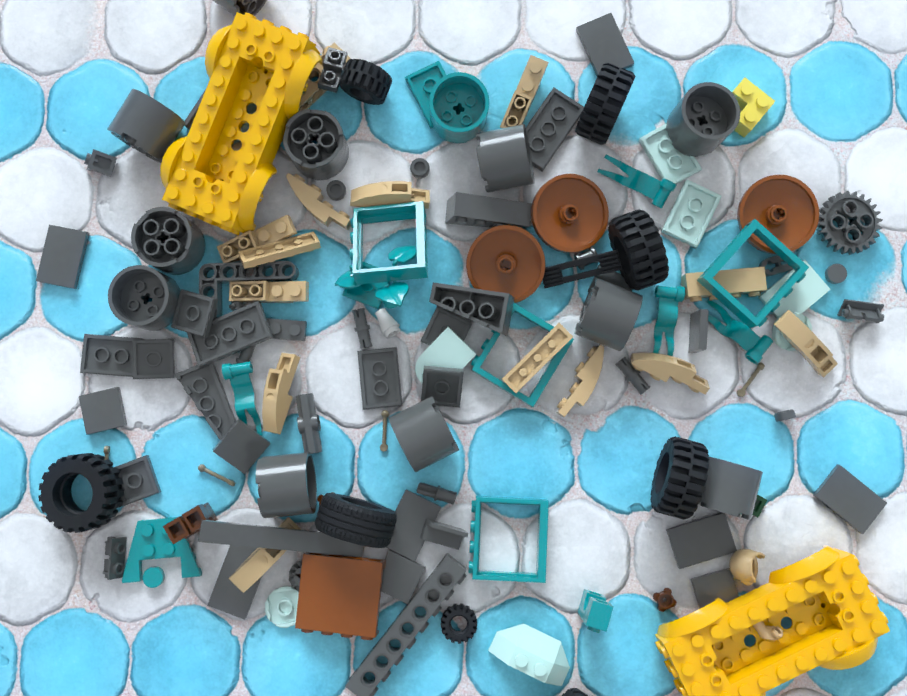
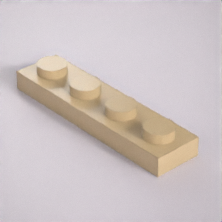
M313 231L238 251L244 269L286 257H293L304 252H311L321 248L319 239Z
M558 323L502 380L517 393L573 336Z

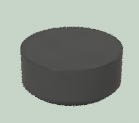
M423 158L413 160L410 165L412 175L418 179L425 178L430 171L429 163Z
M333 180L327 185L326 191L332 200L339 201L345 197L346 187L341 181Z
M833 264L825 271L826 280L832 284L841 283L847 277V270L841 264Z
M790 409L774 414L775 421L778 422L795 418L796 415L795 411Z

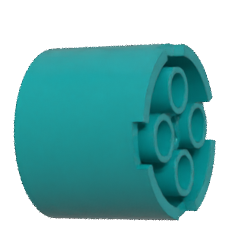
M454 72L445 75L436 82L429 98L430 120L434 130L445 141L456 144L466 143L475 138L477 133L482 132L489 110V95L486 87L478 78L468 73ZM458 108L461 109L460 115L456 114Z

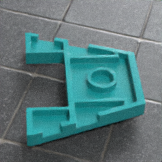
M177 517L137 521L122 583L142 581V560L181 557L182 578L202 576L201 568L198 567L195 553L192 552L188 542L189 538H184L172 544L163 528L164 525Z

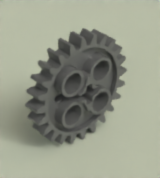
M846 191L843 194L839 192L835 196H831L828 198L829 201H825L822 204L824 207L819 209L822 215H819L821 222L818 223L817 227H820L822 230L817 234L824 235L821 241L827 240L826 247L828 248L833 245V251L836 252L840 249L841 254H845L848 251V254L851 255L855 251L860 253L863 249L870 248V245L876 243L874 238L880 237V234L876 231L882 229L881 226L877 225V223L883 221V219L877 218V215L881 212L874 211L877 204L871 206L870 202L872 199L870 198L865 201V194L857 197V191L851 193V195L849 191ZM845 206L849 207L850 213L845 210ZM860 218L864 220L865 226L861 224ZM833 220L837 222L838 227L833 225ZM848 233L852 235L853 240L848 238Z

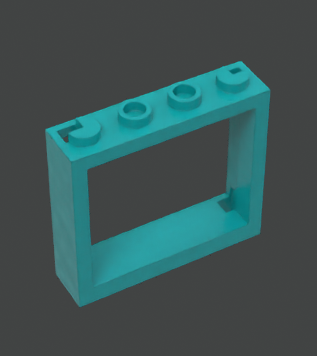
M423 201L353 208V217L350 219L351 227L353 228V232H350L351 244H353V248H350V258L353 260V265H350L349 268L351 277H354L356 285L428 278L426 211ZM416 219L417 264L363 269V224Z
M754 219L747 223L697 281L749 328H753L756 326L760 327L767 321L768 318L766 316L769 312H774L780 306L779 301L783 297L786 298L793 291L792 286L805 278V272L809 267ZM753 233L795 270L756 316L713 279Z
M513 304L512 314L515 311L548 332L554 328V326L519 305ZM491 330L494 334L490 340L486 338L481 346V349H483L480 357L476 355L470 364L473 366L472 371L528 406L534 407L574 339L572 338L553 356L532 393L527 397L519 391L515 393L506 383L480 368L500 336V333Z
M476 496V500H472L471 512L475 513V521H471L470 533H474V541H470L469 553H473V561H469L468 573L472 574V579L546 583L549 501L547 499ZM482 503L539 506L536 573L479 570Z

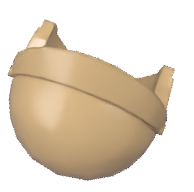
M751 549L737 550L732 554L729 562L732 575L741 583L747 586L752 585L756 582L758 574L757 558L764 559L765 555Z

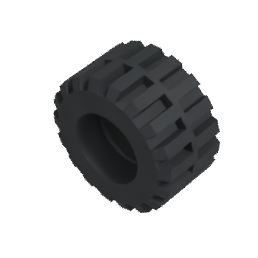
M349 59L339 81V86L345 93L356 100L371 105L384 104L392 84L391 76L384 69L374 63L361 59Z

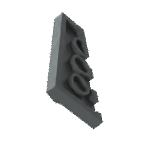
M214 363L202 368L196 365L174 374L183 385L186 393L195 402L198 410L202 412L217 437L221 440L235 424L236 419Z

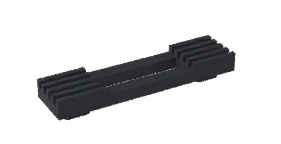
M618 250L545 267L542 279L544 288L622 270ZM596 261L600 263L601 268L566 277L562 275L561 270Z

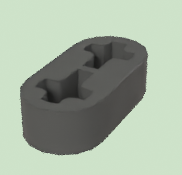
M778 255L767 258L759 264V267H765L767 263L768 265L775 264L776 267L771 270L765 269L766 277L793 269L788 264L781 265L780 262L784 260Z

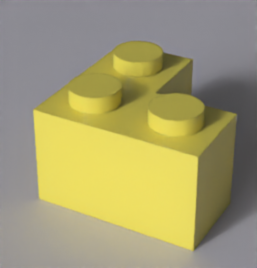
M745 77L732 92L740 106V120L734 131L743 138L755 127L775 102V100Z

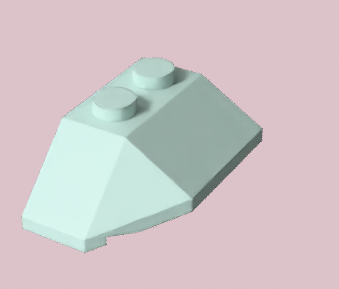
M524 623L497 631L488 649L489 652L507 665L547 684L562 686L570 669L561 641Z

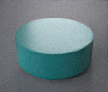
M156 566L147 569L143 574V582L150 588L161 585L165 579L164 571Z

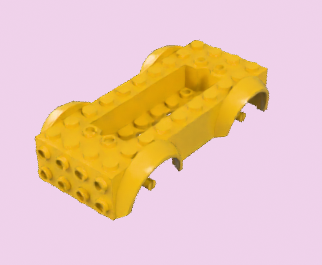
M238 12L232 25L219 29L212 36L205 53V67L210 80L189 133L186 137L174 141L167 148L161 162L160 176L162 184L166 189L162 200L169 202L168 207L236 235H239L240 232L245 233L249 230H255L254 216L258 202L262 201V192L268 180L277 173L273 161L283 139L286 124L293 115L299 112L302 94L308 88L307 80L313 68L318 63L322 65L323 62L320 52L315 47L316 44L309 40L310 37L298 32V35L294 34L289 28L280 26V28L275 27L272 22L266 19L259 21L250 13L243 15ZM250 103H254L257 106L256 112L253 114L247 113V106ZM249 123L248 131L242 132V125ZM235 140H240L242 143V147L238 151L232 149V144Z
M825 545L822 550L798 562L770 572L768 583L727 603L718 597L710 604L686 616L659 625L657 634H655L658 641L655 644L660 654H663L664 658L667 659L664 663L669 673H672L673 677L676 678L673 682L678 692H681L682 696H766V691L818 666L830 670H844L856 667L869 660L877 648L878 637L890 632V629L887 625V617L880 611L877 605L879 604L877 597L868 587L869 581L867 577L861 573L858 567L860 564L856 556ZM789 617L792 620L790 628L784 629L781 626L782 618ZM763 621L766 626L780 627L783 631V636L777 640L762 639L753 625ZM747 635H753L755 637V644L746 646L744 638Z

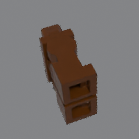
M209 503L200 504L167 523L163 528L172 544H175L199 532L201 520L217 521L218 518Z

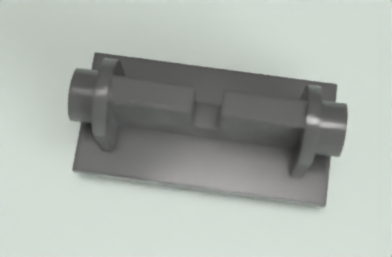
M844 299L837 315L845 317V319H865V321L879 323L884 321V314H881L884 304Z
M107 537V541H105V555H109V559H104L103 574H105L107 580L123 578L127 537Z

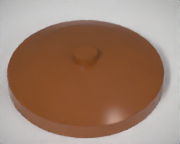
M562 174L547 181L537 191L531 207V220L538 237L550 248L563 253H576L593 246L604 234L609 219L608 204L601 189L590 179L577 174Z
M788 175L767 176L752 184L743 194L737 212L738 225L741 231L747 223L756 219L789 250L794 251L807 243L817 228L819 221L818 202L812 190L801 180ZM754 233L747 239L756 249L776 254Z
M498 225L489 228L476 238L469 249L466 261L468 278L475 289L509 293L515 297L514 303L520 302L532 295L542 282L545 273L543 249L538 240L521 227Z

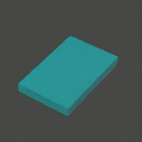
M440 61L405 77L430 129L433 128L429 110L430 93L436 82L446 75ZM460 108L457 109L456 114H460Z

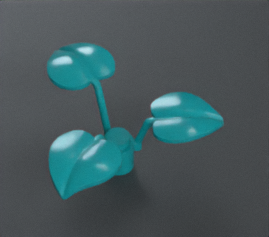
M406 245L397 247L388 254V259L393 261V266H396L398 262L407 263L417 256V246ZM350 270L342 274L335 282V286L345 289H352L362 285H356L354 277H351ZM393 281L391 285H385L378 289L375 283H370L376 291V298L384 302L385 308L388 309L397 306L401 307L409 291L408 284L404 282Z

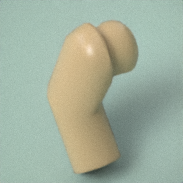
M763 621L753 625L762 639L777 640L783 636V631L780 627L766 626Z

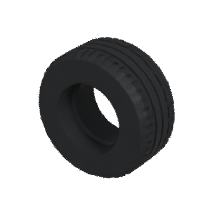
M326 493L321 499L315 526L318 531L336 539L372 548H386L391 542L397 515L395 511L369 501L341 494Z

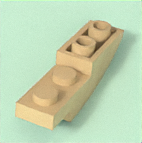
M530 55L500 128L523 124L549 62Z
M288 173L286 175L295 195L317 220L327 227L333 221L346 230L350 229V216L341 210L339 213L333 210L334 206L324 200L322 202L324 197L320 188L314 184H311V186L304 183L305 179L297 174L293 176Z
M406 181L372 183L351 190L350 206L370 207L423 201L425 209H429L430 190L411 188L412 182Z
M285 215L255 231L249 230L217 246L223 263H233L240 260L238 251L287 239L297 234L291 217Z
M230 282L229 301L254 303L256 301L261 303L309 302V282Z
M787 310L774 323L775 327L793 348L798 350L823 378L838 364L832 357L833 354L790 310Z
M599 345L597 348L593 346L587 353L589 357L585 363L581 361L574 370L577 372L574 377L580 382L579 384L575 382L569 389L571 394L568 398L563 397L556 406L559 408L556 413L560 416L565 417L575 403L581 407L589 399L602 369L604 346Z
M642 352L632 353L631 355L632 366L639 371L644 370L648 372L655 380L660 381L661 379L667 382L671 376L675 382L688 385L696 393L706 394L710 389L708 381L696 375L695 365L685 360L659 353Z
M281 353L276 369H269L262 405L263 428L266 432L281 434L293 399L292 396L288 395L300 360V357L295 354Z
M289 517L279 526V528L301 530ZM257 548L229 577V580L244 593L287 550Z

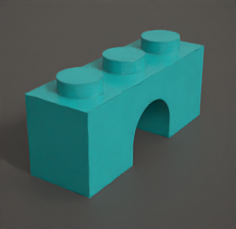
M584 589L578 608L581 620L588 626L587 629L599 633L600 630L607 632L613 611L612 604L606 602L604 595Z

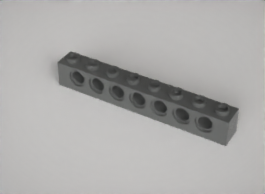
M447 553L347 680L345 687L356 696H374L379 689L376 687L381 680L385 682L391 674L389 669L393 664L397 666L404 657L402 654L406 648L410 649L417 640L414 637L418 632L423 633L429 625L428 619L431 616L435 617L442 608L440 606L444 599L448 601L454 593L452 589L456 583L460 585L466 578V567ZM448 574L452 580L450 583L444 584L441 582L440 577ZM434 590L438 592L439 597L432 600L428 597V592ZM423 607L426 610V614L422 616L417 615L415 609ZM410 623L414 629L407 632L403 629V625ZM397 639L400 641L401 646L394 648L391 646L390 641ZM385 656L388 662L381 664L377 658ZM365 673H373L375 679L368 680L365 677Z

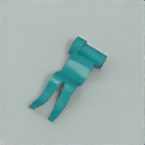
M607 154L604 158L620 168L628 177L602 169L597 171L653 199L652 204L659 208H663L671 191L673 192L677 184L663 178L660 181Z
M656 285L654 295L659 297L658 316L654 327L653 353H659L662 334L665 332L667 355L673 356L674 329L678 319V302H683L685 287L676 286L674 288Z
M708 299L707 303L721 315L727 326L711 315H708V321L720 334L738 343L746 351L744 356L753 364L758 365L763 359L762 355L771 346L773 340L767 335L758 336L746 324L733 319L722 306Z
M252 362L233 365L231 363L222 364L223 377L225 380L230 379L234 392L235 411L238 418L247 424L246 409L254 420L257 433L262 436L261 420L256 411L255 394L249 373H253Z

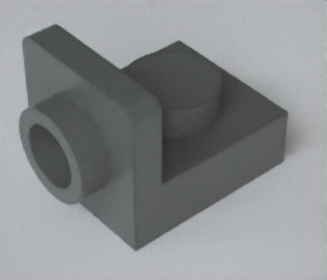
M93 149L92 154L87 153L84 164L88 165L86 169L88 171L92 170L111 177L117 158Z

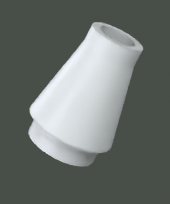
M385 308L375 313L383 335L391 338L400 332V325Z

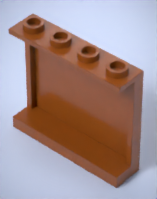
M310 552L304 553L295 628L301 629L305 633H312L313 631H321L323 635L339 633L341 637L351 638L353 635L361 636L363 640H373V638H376L379 634L377 627L383 570L386 567V560Z

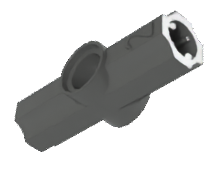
M313 393L296 396L299 415L297 417L299 433L302 434L304 452H310L311 454L322 452L319 433L321 425L319 416L316 414Z

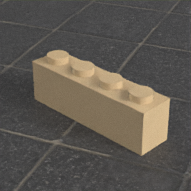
M765 267L719 270L713 277L734 298H740L742 294H748V297L761 296V292L767 290ZM704 272L686 273L681 276L682 286L685 287L684 300L690 299V302L702 301V298L707 297L711 301L718 300L697 281Z

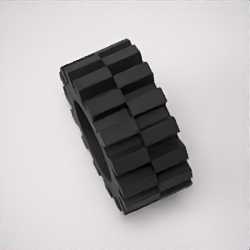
M461 603L460 605L453 604L452 607H447V610L443 612L441 617L442 633L452 643L458 642V644H462L463 641L465 643L468 642V639H472L474 637L473 634L477 630V618L474 611L469 606H464ZM456 616H462L466 619L467 626L461 631L454 630L451 626L452 619Z

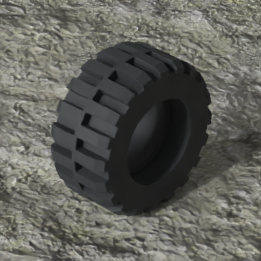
M609 62L603 64L575 129L577 135L600 145L606 144L636 77L633 72Z
M638 209L613 218L608 224L610 245L612 250H618L622 266L620 273L629 287L639 291L665 281L669 274L666 249L659 230L655 226L653 219L650 218V215L644 210Z
M676 436L671 437L664 444L657 461L656 470L654 471L651 489V506L657 513L683 520L694 515L702 499L709 470V452L704 444Z
M84 453L68 455L58 459L56 463H52L48 467L49 472H44L42 476L43 483L39 485L41 495H38V498L42 502L40 508L43 513L46 512V519L49 522H54V527L69 533L85 532L109 523L111 518L117 515V508L121 507L123 500H120L121 496H124V489L121 488V484H124V482L118 476L120 473L118 468L112 467L113 462L109 459L104 460V456L99 454ZM79 474L88 479L93 491L91 504L86 511L80 509L75 504L71 494L73 481Z

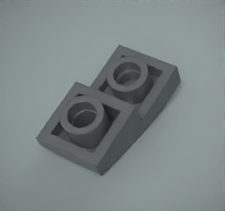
M328 47L323 61V70L317 83L318 88L337 93L348 55L346 51Z

